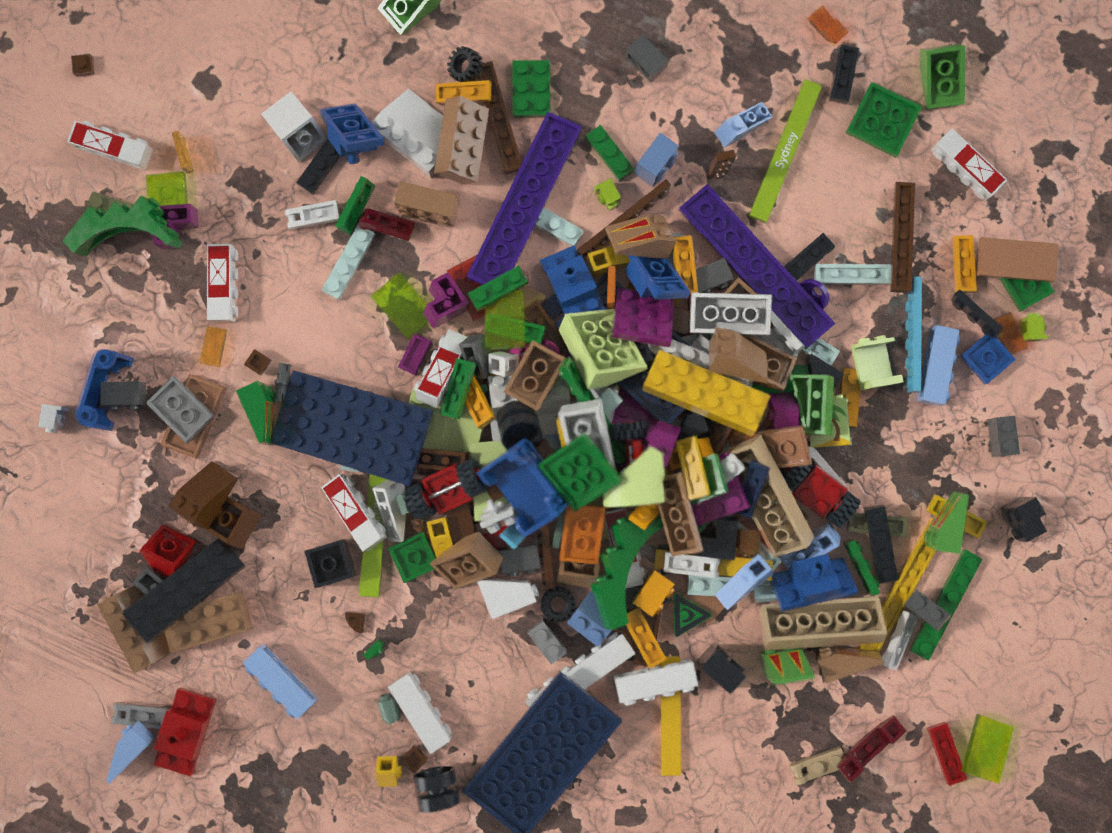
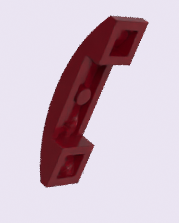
M894 715L889 717L861 738L846 753L837 765V768L848 782L851 783L865 770L863 767L889 743L894 744L907 732Z

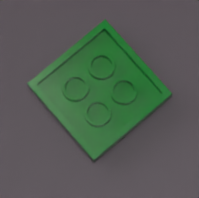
M871 82L845 133L896 158L922 106Z
M585 432L538 464V467L574 512L622 481V478Z

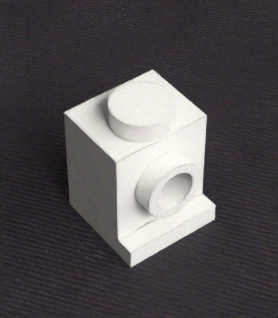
M502 351L489 354V373L503 377L514 374L519 365V354L513 355Z
M42 404L38 427L46 428L45 432L58 433V430H62V426L65 424L66 417L64 414L65 411L69 412V408Z

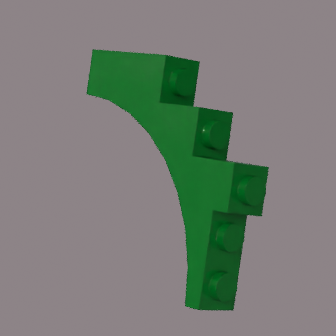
M140 196L133 206L126 202L123 204L114 201L107 211L102 208L97 209L89 206L62 240L73 253L86 257L106 239L128 231H147L157 236L166 245L178 249L183 244L178 238L179 234L172 228H169L166 225L167 221L161 217L165 212L159 207L160 203L152 197L146 198L144 196Z
M661 515L646 530L630 521L628 517L619 518L616 520L617 523L611 525L617 545L607 548L606 552L601 554L607 575L596 577V581L590 583L605 629L614 630L629 623L625 603L627 576L632 562L643 544L650 536L664 527Z

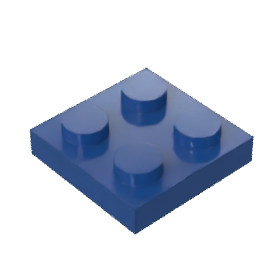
M985 334L960 355L984 385L988 384L1016 360L997 337L993 339Z

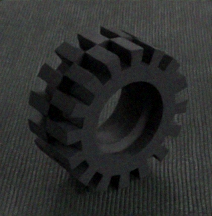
M465 46L456 48L457 52L453 50V57L449 56L448 58L451 62H447V66L450 67L447 69L450 77L458 82L477 81L475 77L479 78L481 76L478 74L479 71H483L480 66H483V62L480 61L482 57L479 53ZM468 59V67L464 72H462V65L464 61Z
M556 586L553 589H549L541 599L543 615L555 623H561L570 619L576 607L574 596L564 587ZM555 597H561L566 602V606L561 612L552 610L550 606L552 599Z

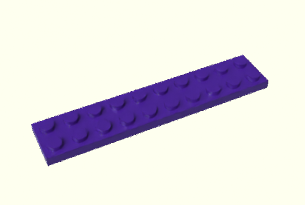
M547 112L467 275L468 279L484 285L515 268L582 130V126Z
M708 184L679 207L682 215L722 258H725L727 264L745 284L758 295H772L771 310L802 342L805 350L836 324Z

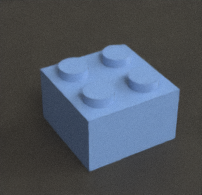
M659 133L638 161L635 175L652 187L656 182L659 184L666 175L667 167L671 169L676 162V158L679 155L677 153L679 146L662 133Z

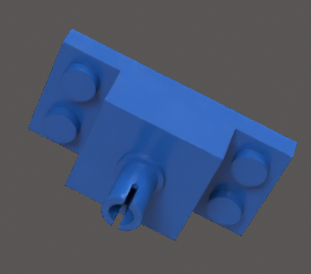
M356 103L320 109V116L327 124L328 140L341 157L347 156L348 163L357 164L360 161L359 153L377 150V146L384 145V138Z
M575 245L540 260L564 314L605 310L598 295L597 286L582 256L578 254Z
M628 256L630 262L625 273L641 298H688L691 292L669 259Z
M828 554L790 562L788 570L774 573L772 581H770L782 612L857 595L858 592L844 558L830 560Z

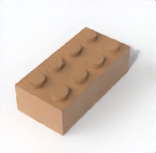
M462 96L446 99L435 163V174L463 185L478 182L489 113L488 108Z
M243 591L200 603L165 631L170 654L252 629Z

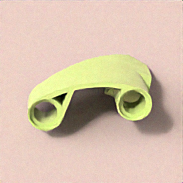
M650 446L635 462L619 474L622 481L603 493L605 507L665 502L662 481L664 480L662 453Z

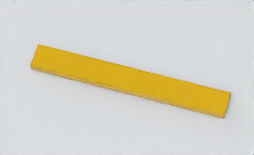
M930 518L898 574V580L894 581L881 604L887 630L885 639L882 643L859 644L857 649L880 652L905 607L904 604L914 592L936 550L926 546L924 542L925 532L928 531L933 518Z

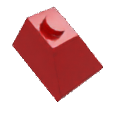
M162 524L141 547L140 553L156 573L167 578L187 562L197 541Z

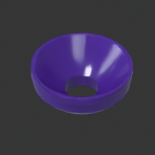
M807 279L800 283L805 291L824 310L830 298L826 286L814 279ZM814 288H819L822 291V295H818Z

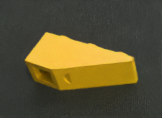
M613 247L603 248L587 255V261L593 277L608 273V266H615L616 270L627 267L630 262L627 255H617Z
M448 517L426 522L436 558L453 546Z

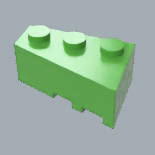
M789 375L794 387V395L799 405V413L805 434L832 436L834 377L829 375Z

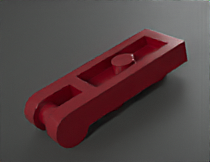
M369 208L364 210L363 218L358 223V226L363 230L371 229L406 241L410 240L415 228V222Z

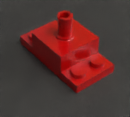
M183 688L177 689L172 708L165 713L154 750H157L154 766L190 777L193 775L217 700L216 698Z

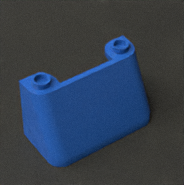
M105 349L94 352L74 414L80 424L90 428L112 431L114 422L108 419V410L99 408L101 382L108 381L110 371L120 374L122 368L132 367L134 358Z
M522 439L476 473L483 484L492 486L496 483L519 514L515 519V527L523 537L558 517L569 505L538 467V464L544 459L527 439Z

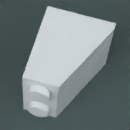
M289 92L261 113L298 162L306 158L327 140V137L316 121L292 92Z
M485 578L478 581L492 619L537 602V596H539L536 584H531L530 580Z

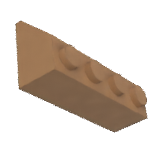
M682 472L664 476L662 481L665 502L657 504L671 555L678 556L703 551Z
M132 586L100 602L97 606L135 674L169 656L170 650L165 631L151 643L147 644L121 614L144 596L139 589Z

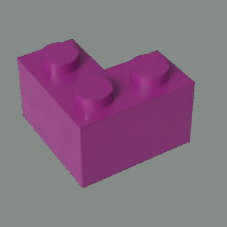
M193 205L159 206L165 212L161 217L167 221L166 225L169 228H172L179 234V239L180 229L199 228L198 210ZM153 235L154 245L160 249L174 248L166 245L157 236Z
M448 272L432 280L429 291L435 300L426 304L423 314L432 328L435 329L465 313L469 302Z
M791 392L768 394L770 398L765 407V412H768L771 426L767 430L798 426L799 408Z
M658 420L656 425L652 424L646 438L649 443L646 442L644 447L645 451L651 446L661 452L663 466L666 469L681 428Z

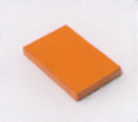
M586 504L575 512L570 505L565 508L560 561L599 565L606 512L605 506Z

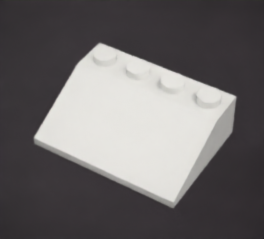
M407 89L385 107L373 120L372 124L382 135L386 143L427 176L433 177L443 116L413 91Z

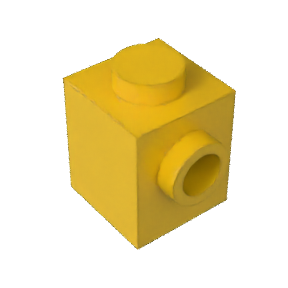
M377 756L375 776L378 787L398 786V779L402 778V766L398 765L397 756Z

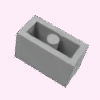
M544 619L528 630L527 634L551 665L567 653L566 648Z

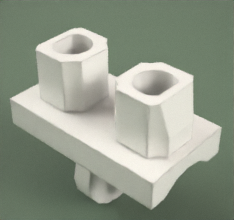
M490 499L487 501L488 507L483 509L484 514L480 515L481 522L479 524L482 529L486 527L490 534L497 532L500 529L498 521L503 519L507 526L515 523L514 508L510 502L503 505L501 501L495 503Z

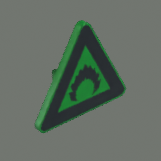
M678 594L673 595L675 637H679L712 616L710 612Z

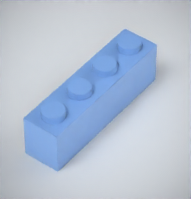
M939 325L930 328L921 375V391L918 392L917 402L936 406L946 405V402H948L950 392L948 391L949 384L953 380L952 367L957 359L955 351L960 342L958 329Z
M265 644L259 646L243 662L247 673L255 676L259 680V685L265 690L268 689L273 694L272 698L286 708V712L290 717H295L298 720L318 700Z

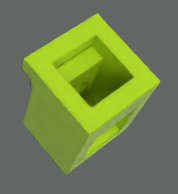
M611 178L594 186L593 192L595 195L599 193L597 197L602 206L605 205L609 211L619 206L621 196Z
M1029 313L1027 317L1020 319L1021 342L1049 339L1048 335H1044L1046 323L1043 316H1040V313Z

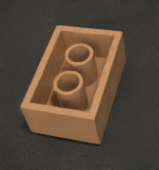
M403 181L399 183L394 204L399 213H401V216L406 218L418 217L420 221L430 223V221L438 222V225L442 227L454 226L459 209L457 195Z

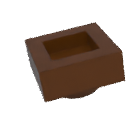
M91 54L71 56L73 75L76 77L94 75L93 56Z
M254 349L244 365L262 376L272 360Z
M414 744L400 761L415 774L428 760V757Z

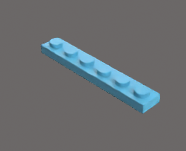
M922 277L912 278L911 292L908 293V301L905 305V310L908 312V320L905 323V329L908 331V339L905 341V349L908 350V357L905 360V368L908 369L907 377L905 378L907 393L921 391Z

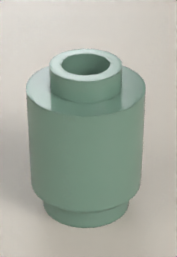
M391 693L381 695L377 705L382 720H385L386 724L400 720L401 711L394 696Z

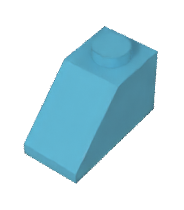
M515 523L508 526L500 535L513 549L525 538L516 529Z

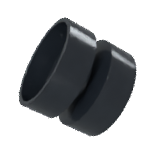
M518 400L508 402L499 409L496 420L501 443L506 450L522 439L529 440L535 448L541 443L543 434L535 409Z
M453 766L431 767L413 776L415 790L423 792L417 796L420 812L432 813L443 811L460 803L458 788L450 786L457 781Z

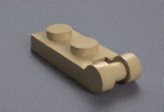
M836 747L791 763L789 766L795 774L794 780L796 785H801L809 780L838 771L837 765L844 755L841 747ZM806 767L807 773L802 774L801 769Z

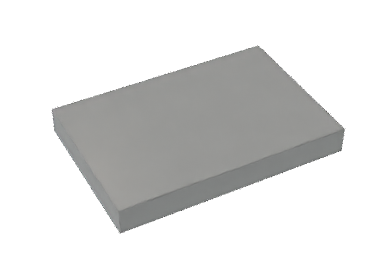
M172 376L146 402L187 444L215 417L176 376Z

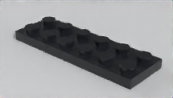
M218 538L121 614L142 639L149 644L241 571L245 564L224 541Z

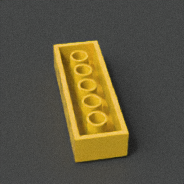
M661 350L658 351L643 386L644 392L749 436H753L756 432L770 398L768 394L717 373L710 372L705 368Z

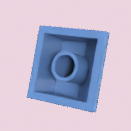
M591 589L575 609L567 624L599 647L611 630L604 628Z

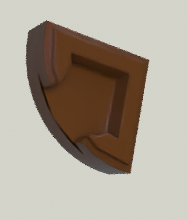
M345 612V618L349 626L355 632L363 634L365 613Z

